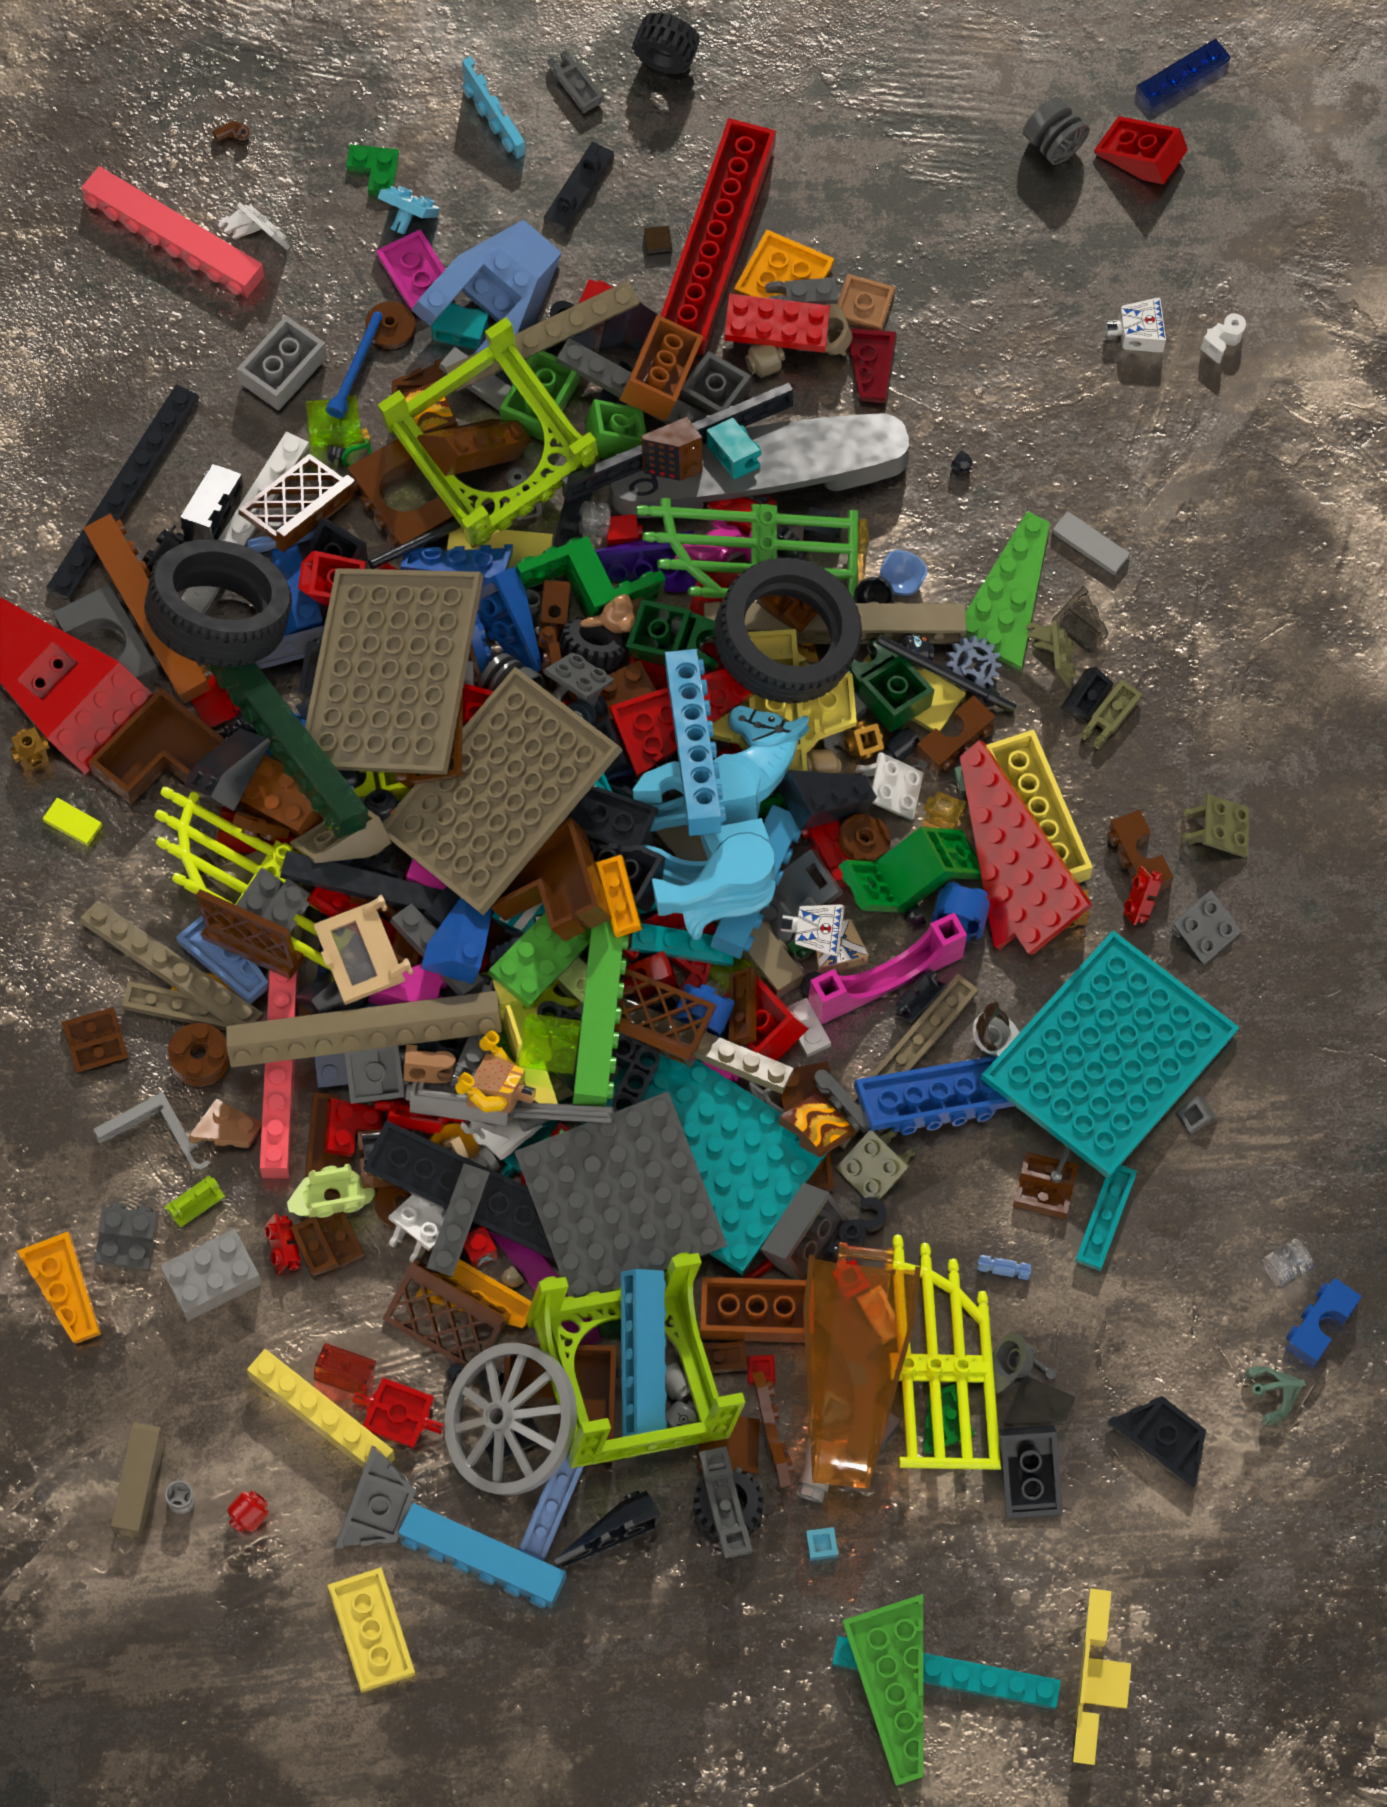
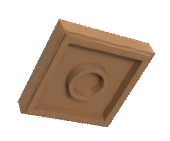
M847 273L837 305L842 309L849 325L867 330L882 331L896 287Z

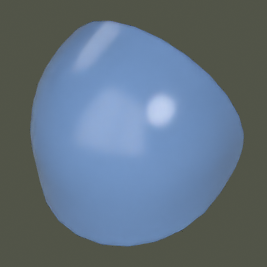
M895 550L886 556L880 569V577L885 578L892 584L895 595L910 596L919 590L928 571L925 563L916 555L903 550Z

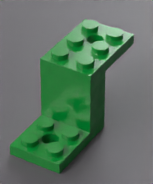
M588 536L581 539L580 537L572 538L566 545L558 548L555 546L544 550L541 555L536 557L527 556L516 564V571L525 590L544 583V580L550 581L565 575L586 617L600 615L605 604L623 594H627L631 601L638 597H643L648 601H658L662 598L666 580L661 570L655 573L650 571L640 576L638 580L633 582L624 581L614 589Z
M920 827L875 862L845 860L839 865L843 873L842 878L850 886L855 896V903L862 911L905 913L907 909L918 904L951 878L981 879L978 857L963 830Z

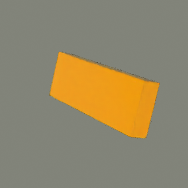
M622 855L596 862L612 916L610 920L616 938L642 930Z

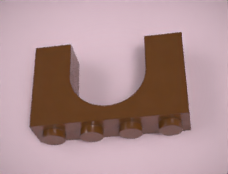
M399 439L347 467L348 476L355 480L354 492L358 491L360 494V501L365 510H371L375 517L373 519L379 530H385L388 535L387 540L392 548L398 547L455 519L440 496L418 509L407 512L394 510L384 503L381 495L385 487L390 482L415 469L414 460Z

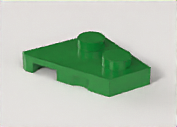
M954 1384L941 1389L945 1448L961 1442L958 1398ZM930 1393L927 1396L923 1450L925 1456L934 1453ZM971 1426V1438H973L975 1433Z

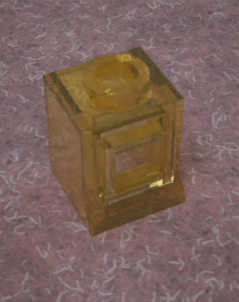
M937 791L935 797L929 796L923 809L927 811L925 821L940 828L956 829L960 815L963 816L965 813L967 801L958 800Z

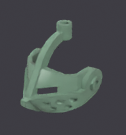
M1255 1366L1244 1372L1245 1378L1253 1379L1261 1376H1270L1279 1381L1263 1386L1259 1383L1255 1384L1252 1390L1258 1397L1262 1396L1266 1391L1283 1388V1403L1280 1409L1265 1414L1263 1416L1264 1419L1261 1420L1263 1426L1274 1425L1286 1418L1291 1412L1301 1388L1306 1385L1304 1379H1297L1269 1367Z

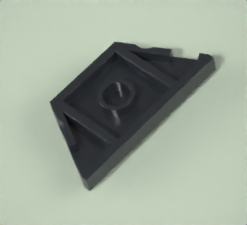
M1163 1396L1151 1400L1148 1404L1130 1409L1129 1412L1123 1415L1114 1416L1109 1419L1108 1426L1189 1489L1193 1490L1195 1488L1206 1435L1205 1428Z

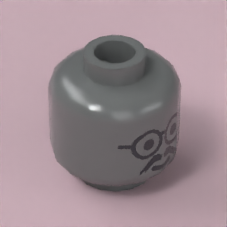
M680 1401L675 1402L665 1413L667 1429L700 1422L696 1407L690 1401L687 1404Z

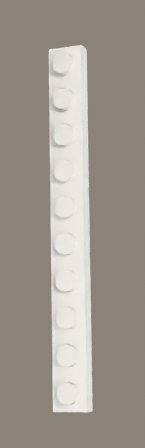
M286 432L238 509L300 462L309 448V442ZM271 494L267 497V501H276L279 494ZM253 508L249 512L253 515H262V508ZM237 509L218 540L233 542L247 547V541L252 539L258 528L240 516ZM211 586L187 588L181 599L196 611L205 614L220 588Z

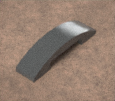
M727 1446L699 1452L708 1500L724 1558L753 1553L733 1479V1470Z

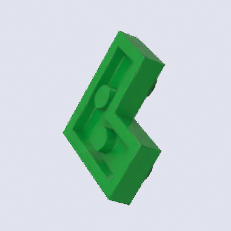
M350 144L346 164L347 171L370 173L368 195L379 196L381 189H390L391 186L395 187L399 149Z

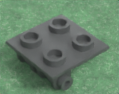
M1209 890L1173 922L1174 928L1172 929L1176 937L1182 936L1203 965L1242 932L1212 890Z

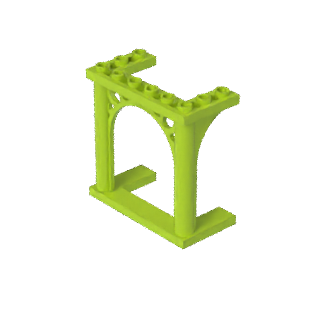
M507 317L485 331L488 343L487 348L411 400L406 402L405 397L398 390L378 404L384 426L390 434L394 432L464 529L466 540L472 548L477 544L481 546L491 539L490 535L496 531L502 532L512 525V520L519 515L524 517L534 509L533 506L538 502H546L555 495L554 491L562 487V478L590 467L599 461L594 436L591 432L582 436L575 430L516 349L513 326ZM497 361L539 419L544 432V451L538 467L523 483L505 491L484 492L470 488L459 481L454 475H443L416 439L423 432L413 418ZM555 439L557 446L561 444L562 447H551L550 443ZM552 454H561L566 458V463L562 466H554L548 462V457ZM549 469L553 473L546 474V478L542 477L541 472ZM524 486L530 487L527 491L522 490ZM471 496L478 498L475 502V508L471 506L473 501L468 499ZM503 498H509L510 502H505L503 507L501 508L500 500ZM486 499H492L495 503V509L491 515L488 514L482 505Z
M684 1252L672 1257L664 1276L666 1283L664 1292L666 1317L664 1321L666 1322L669 1316L671 1317L669 1324L672 1327L665 1326V1336L672 1342L680 1356L700 1422L606 1440L611 1430L608 1418L589 1421L574 1371V1356L578 1344L590 1330L602 1323L621 1319V1287L611 1292H591L584 1297L574 1298L572 1296L565 1297L569 1287L566 1277L556 1278L551 1276L539 1281L526 1321L528 1328L535 1327L541 1349L554 1357L563 1367L574 1390L577 1421L574 1438L567 1457L570 1469L730 1438L746 1402L743 1393L719 1397L699 1334L694 1308L693 1282L702 1263L699 1253L689 1254ZM588 1317L592 1319L590 1322H583L582 1320ZM572 1321L578 1325L580 1331L578 1333H570L562 1327L561 1322ZM565 1340L571 1341L572 1345L565 1347ZM552 1379L550 1381L557 1405H561L558 1390Z

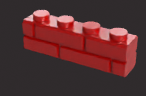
M835 821L803 830L801 838L803 840L808 839L811 846L808 849L816 850L839 887H845L847 884L842 878L843 873L839 865L845 860L852 859L847 857L840 848L838 833L841 826L839 822ZM820 873V876H821V878H822L824 884L827 885V882L825 881V879L823 878L822 874Z

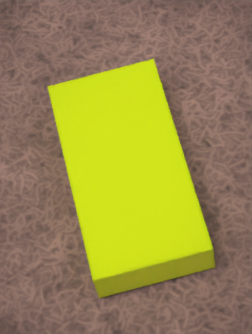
M56 798L43 817V822L87 847L102 827V822L59 798Z

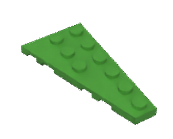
M1029 511L1026 512L965 612V638L968 641L970 636H977L978 641L980 638L987 639L986 645H995L992 652L1000 653V656L996 659L1019 671L1022 669L1028 639L1027 633H1029L1026 626L1031 623L1050 522Z
M923 1594L842 1620L896 1786L923 1777Z

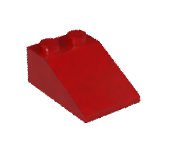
M1118 116L1094 149L1096 155L1141 180L1158 184L1166 182L1188 151L1180 128Z
M757 975L756 1041L746 1045L752 1051L777 1061L808 1028ZM729 991L723 997L729 998Z

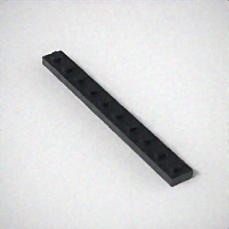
M789 383L774 387L770 391L753 396L744 402L729 406L725 410L708 415L692 423L702 437V445L707 443L706 430L726 420L734 418L739 425L746 427L793 407V388ZM639 444L635 448L618 453L609 459L594 463L590 467L562 478V493L566 501L569 502L642 471V445Z
M178 384L174 386L85 527L110 513L115 521L123 520L198 402L199 396L197 393ZM84 529L46 586L48 592L68 602L72 600L98 559V555Z

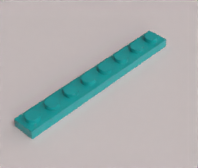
M838 1636L832 1666L858 1671L848 1638ZM923 1653V1684L1056 1710L1061 1684L1059 1679Z

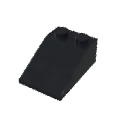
M240 728L195 764L194 768L188 773L187 781L183 787L191 792H196L206 801L234 811L271 740Z
M1055 1426L999 1429L1006 1518L1063 1514L1057 1431Z

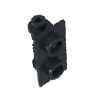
M174 525L169 530L164 528L155 540L159 543L154 551L150 548L141 561L145 562L148 569L151 570L150 573L156 561L165 552L185 543L186 537L182 533L177 532L175 534L173 532L177 526Z
M924 971L913 983L917 992L914 993L912 989L908 988L895 1001L896 1017L912 1023L947 987V984L935 980L937 974L934 971Z

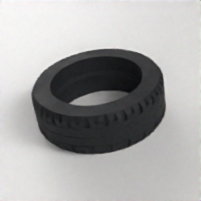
M211 539L185 542L170 549L156 561L150 575L144 612L149 626L158 639L175 653L205 665L237 667L252 664L265 658L280 645L292 607V594L281 571L260 553L233 542ZM197 586L226 589L249 601L259 614L240 620L214 618L190 607L177 593Z
M796 558L768 559L744 570L730 585L715 617V646L725 669L746 690L763 699L778 703L808 702L829 693L846 675L861 644V616L849 590L829 571L814 563ZM772 595L789 596L808 604L821 616L828 628L831 643L827 654L820 662L808 666H789L770 659L754 645L746 630L745 616L751 604L757 599Z

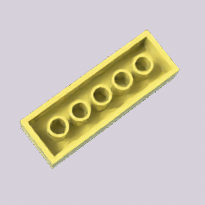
M1034 729L986 745L1077 883L1089 880L1093 868Z

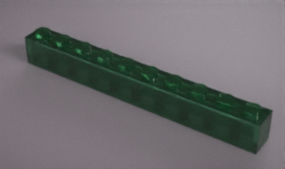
M256 663L237 667L205 665V668L209 672L211 671L217 679L220 688L225 689L233 705L237 706L243 713L246 722L253 726L258 735L271 740L268 747L272 756L279 760L285 773L295 781L300 793L307 797L313 810L318 812L323 818L326 827L332 830L338 839L366 829L369 810Z

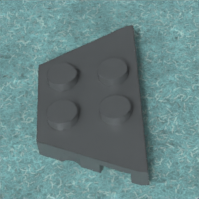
M371 1446L335 1542V1548L337 1549L360 1544L361 1546H368L376 1542L383 1544L397 1542L398 1532L406 1518L416 1492V1487L375 1446Z

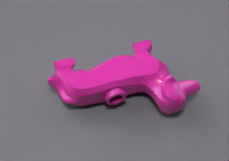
M721 520L714 521L712 526L717 529L706 534L751 538V531L749 535L744 534L737 526L725 525V521ZM682 544L691 560L727 562L730 555L741 552L744 554L743 557L751 562V548Z

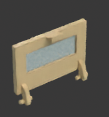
M379 895L377 899L370 903L313 924L323 948V952H321L326 967L330 966L345 1005L405 982L403 972L407 971L409 975L413 974L407 958L398 964L377 912L379 908H382L383 911L388 909L382 895Z

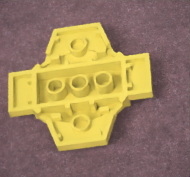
M796 629L748 632L754 645L770 659L789 666L810 665L806 662V658L798 653ZM846 673L839 684L829 693L808 702L778 703L763 699L754 694L739 705L758 711L777 713L789 721H795L805 715L810 719L807 723L810 729L798 741L793 761L788 770L808 771L806 753L816 745L818 740L855 727L857 723L852 673ZM729 712L713 724L714 737L709 738L737 744L745 751L749 748L746 740L742 735L735 733L729 727Z

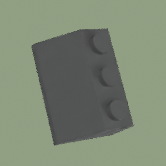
M803 1183L764 1242L761 1251L771 1264L794 1280H811L825 1259L824 1252L826 1248L836 1242L839 1237V1229L844 1222L848 1221V1218L829 1192Z

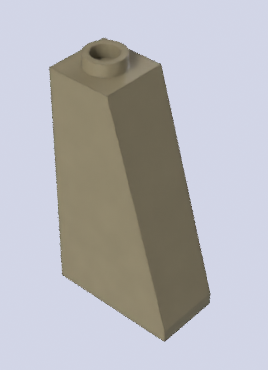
M137 1422L132 1424L111 1523L113 1532L117 1533L119 1538L133 1540L134 1537H142L166 1443L161 1427Z

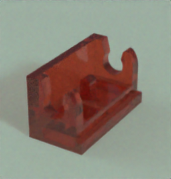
M324 1343L314 1365V1380L353 1394L357 1391L367 1395L370 1380L374 1379L376 1360Z

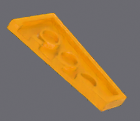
M65 1232L17 1250L72 1342L77 1344L101 1335L71 1234Z
M460 1259L458 1260L453 1277L443 1274L511 1314L506 1325L523 1330L527 1326L526 1317L532 1301ZM421 1287L417 1292L415 1298L423 1296ZM427 1289L428 1294L434 1293ZM441 1296L429 1297L430 1303L446 1307L444 1298ZM450 1302L451 1308L457 1307L456 1305ZM458 1309V1310H457V1311H461V1312L467 1313V1312L464 1311L463 1309Z

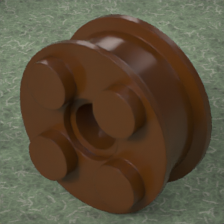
M192 1023L180 1028L173 1035L168 1046V1057L172 1071L181 1082L194 1087L211 1085L221 1079L228 1069L230 1061L226 1039L216 1027L210 1024ZM198 1051L206 1053L205 1056L200 1059H195L192 1057L194 1053Z

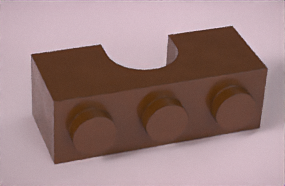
M972 696L954 713L953 723L961 730V733L955 737H947L935 728L917 744L915 755L920 760L923 759L937 776L943 770L947 772L956 764V759L979 739H986L992 734L995 729V716L975 696Z
M1140 809L1111 820L1107 836L1111 845H1116L1120 853L1118 858L1121 866L1124 869L1127 868L1131 875V886L1139 867L1143 866L1149 874L1152 871L1162 874L1161 878L1163 881L1159 892L1170 888L1174 877L1163 855L1155 858H1145L1137 851L1138 846L1149 841L1151 834Z

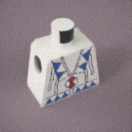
M1160 298L1120 307L1119 320L1106 321V336L1121 335L1122 348L1125 350L1163 352L1166 336Z
M845 905L800 906L798 917L783 915L781 931L796 933L795 944L839 956Z

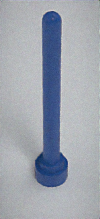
M379 311L374 312L337 396L330 399L325 411L334 418L343 419L348 410L346 399L383 318L382 313Z

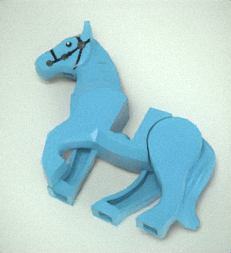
M738 706L731 710L728 719L729 727L735 733L744 737L749 748L737 754H723L713 760V763H718L720 779H716V784L722 785L723 800H719V806H725L726 821L721 822V833L700 835L705 854L708 858L707 861L693 862L682 860L659 848L644 844V847L665 857L663 880L652 878L658 915L683 914L687 931L694 940L701 938L703 929L710 922L722 918L741 917L759 912L773 899L775 891L774 852L762 818L758 819L760 802L773 792L787 773L793 761L798 741L810 729L807 725L810 719L806 715L795 721H789L777 713L758 711L745 706ZM673 761L646 772L633 788L634 800L658 808V814L650 832L687 825L684 796L662 803V794L665 791L676 789L683 794L679 762Z

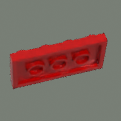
M729 293L724 341L773 345L775 347L825 353L830 305Z

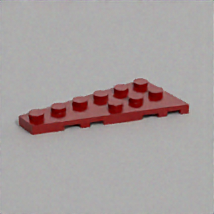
M726 669L701 676V680L706 679L708 695L703 697L704 700H709L711 716L706 717L707 721H712V724L754 695L737 683ZM668 687L610 706L611 715L636 779L677 751Z

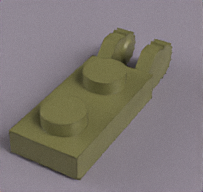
M1121 680L1091 716V721L1082 731L1080 737L1086 740L1090 737L1095 727L1099 726L1103 729V732L1096 738L1094 747L1097 749L1101 748L1109 735H1113L1141 700L1143 694Z

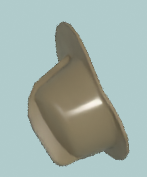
M833 303L825 304L830 305L825 353L846 356V349L852 341V332L838 305Z

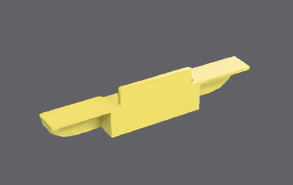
M492 978L494 989L498 994L501 1021L515 1064L525 1071V1085L536 1088L534 1098L536 1103L558 1104L545 1063L552 1062L553 1054L546 1033L539 1029L537 1025V1006L524 1009L518 999Z
M1091 1588L1086 1635L1082 1649L1073 1762L1095 1765L1100 1714L1083 1712V1705L1085 1703L1127 1709L1131 1663L1089 1658L1090 1645L1104 1647L1106 1644L1111 1591Z

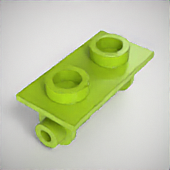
M209 1175L167 1204L165 1208L181 1228L225 1198V1195L219 1189L220 1186L217 1181Z

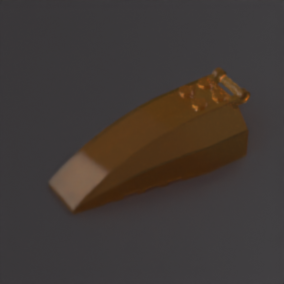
M839 1242L837 1263L815 1259V1255H809L803 1319L812 1483L869 1489L913 1333L917 1309L921 1267L915 1266V1270L892 1269L895 1248L886 1247V1250L848 1246V1243ZM846 1257L885 1261L884 1268L846 1264Z

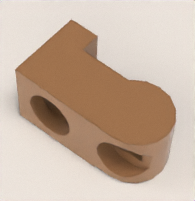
M406 1044L403 1081L434 1084L448 1083L452 1080L455 1072V1057L447 1051L435 1053L417 1051L416 1045Z

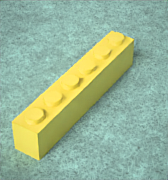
M264 1349L247 1369L249 1379L361 1468L365 1465L371 1446H375L391 1463L394 1461L395 1455L392 1448L268 1350Z

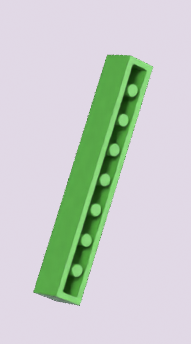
M611 920L592 928L590 933L573 1095L574 1105L606 1106L607 1098L612 1099L614 1082H609L610 1073L615 1074L617 1057H611L612 1048L617 1049L619 1032H614L615 1024H620L622 1008L616 1006L617 999H622L624 983H619L620 974L625 975L626 958H621L622 950H627L629 934L616 938Z

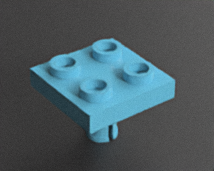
M391 186L390 189H381L378 199L399 208L394 223L391 226V229L394 231L398 230V233L406 235L413 215L420 218H437L441 209L434 205V200L424 196H420V198L412 196L413 191L405 187L398 186L397 188Z

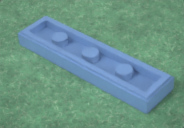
M569 1452L558 1470L547 1480L518 1549L541 1561H544L584 1467L570 1469L567 1461Z

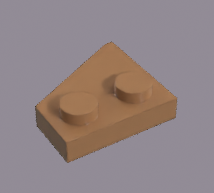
M216 1099L191 1132L189 1142L198 1143V1140L215 1141L214 1145H234L235 1147L249 1148L261 1132L262 1122Z

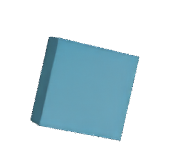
M834 1527L806 1531L810 1561L838 1557Z

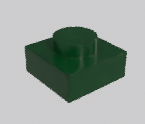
M795 940L787 945L788 954L793 960H798L799 958L804 960L814 951L813 949L795 944Z

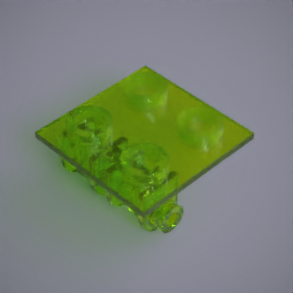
M357 396L347 397L348 410L343 419L334 418L325 411L330 399L306 402L312 448L362 442Z
M527 1013L524 1022V1037L519 1067L573 1074L581 1021Z

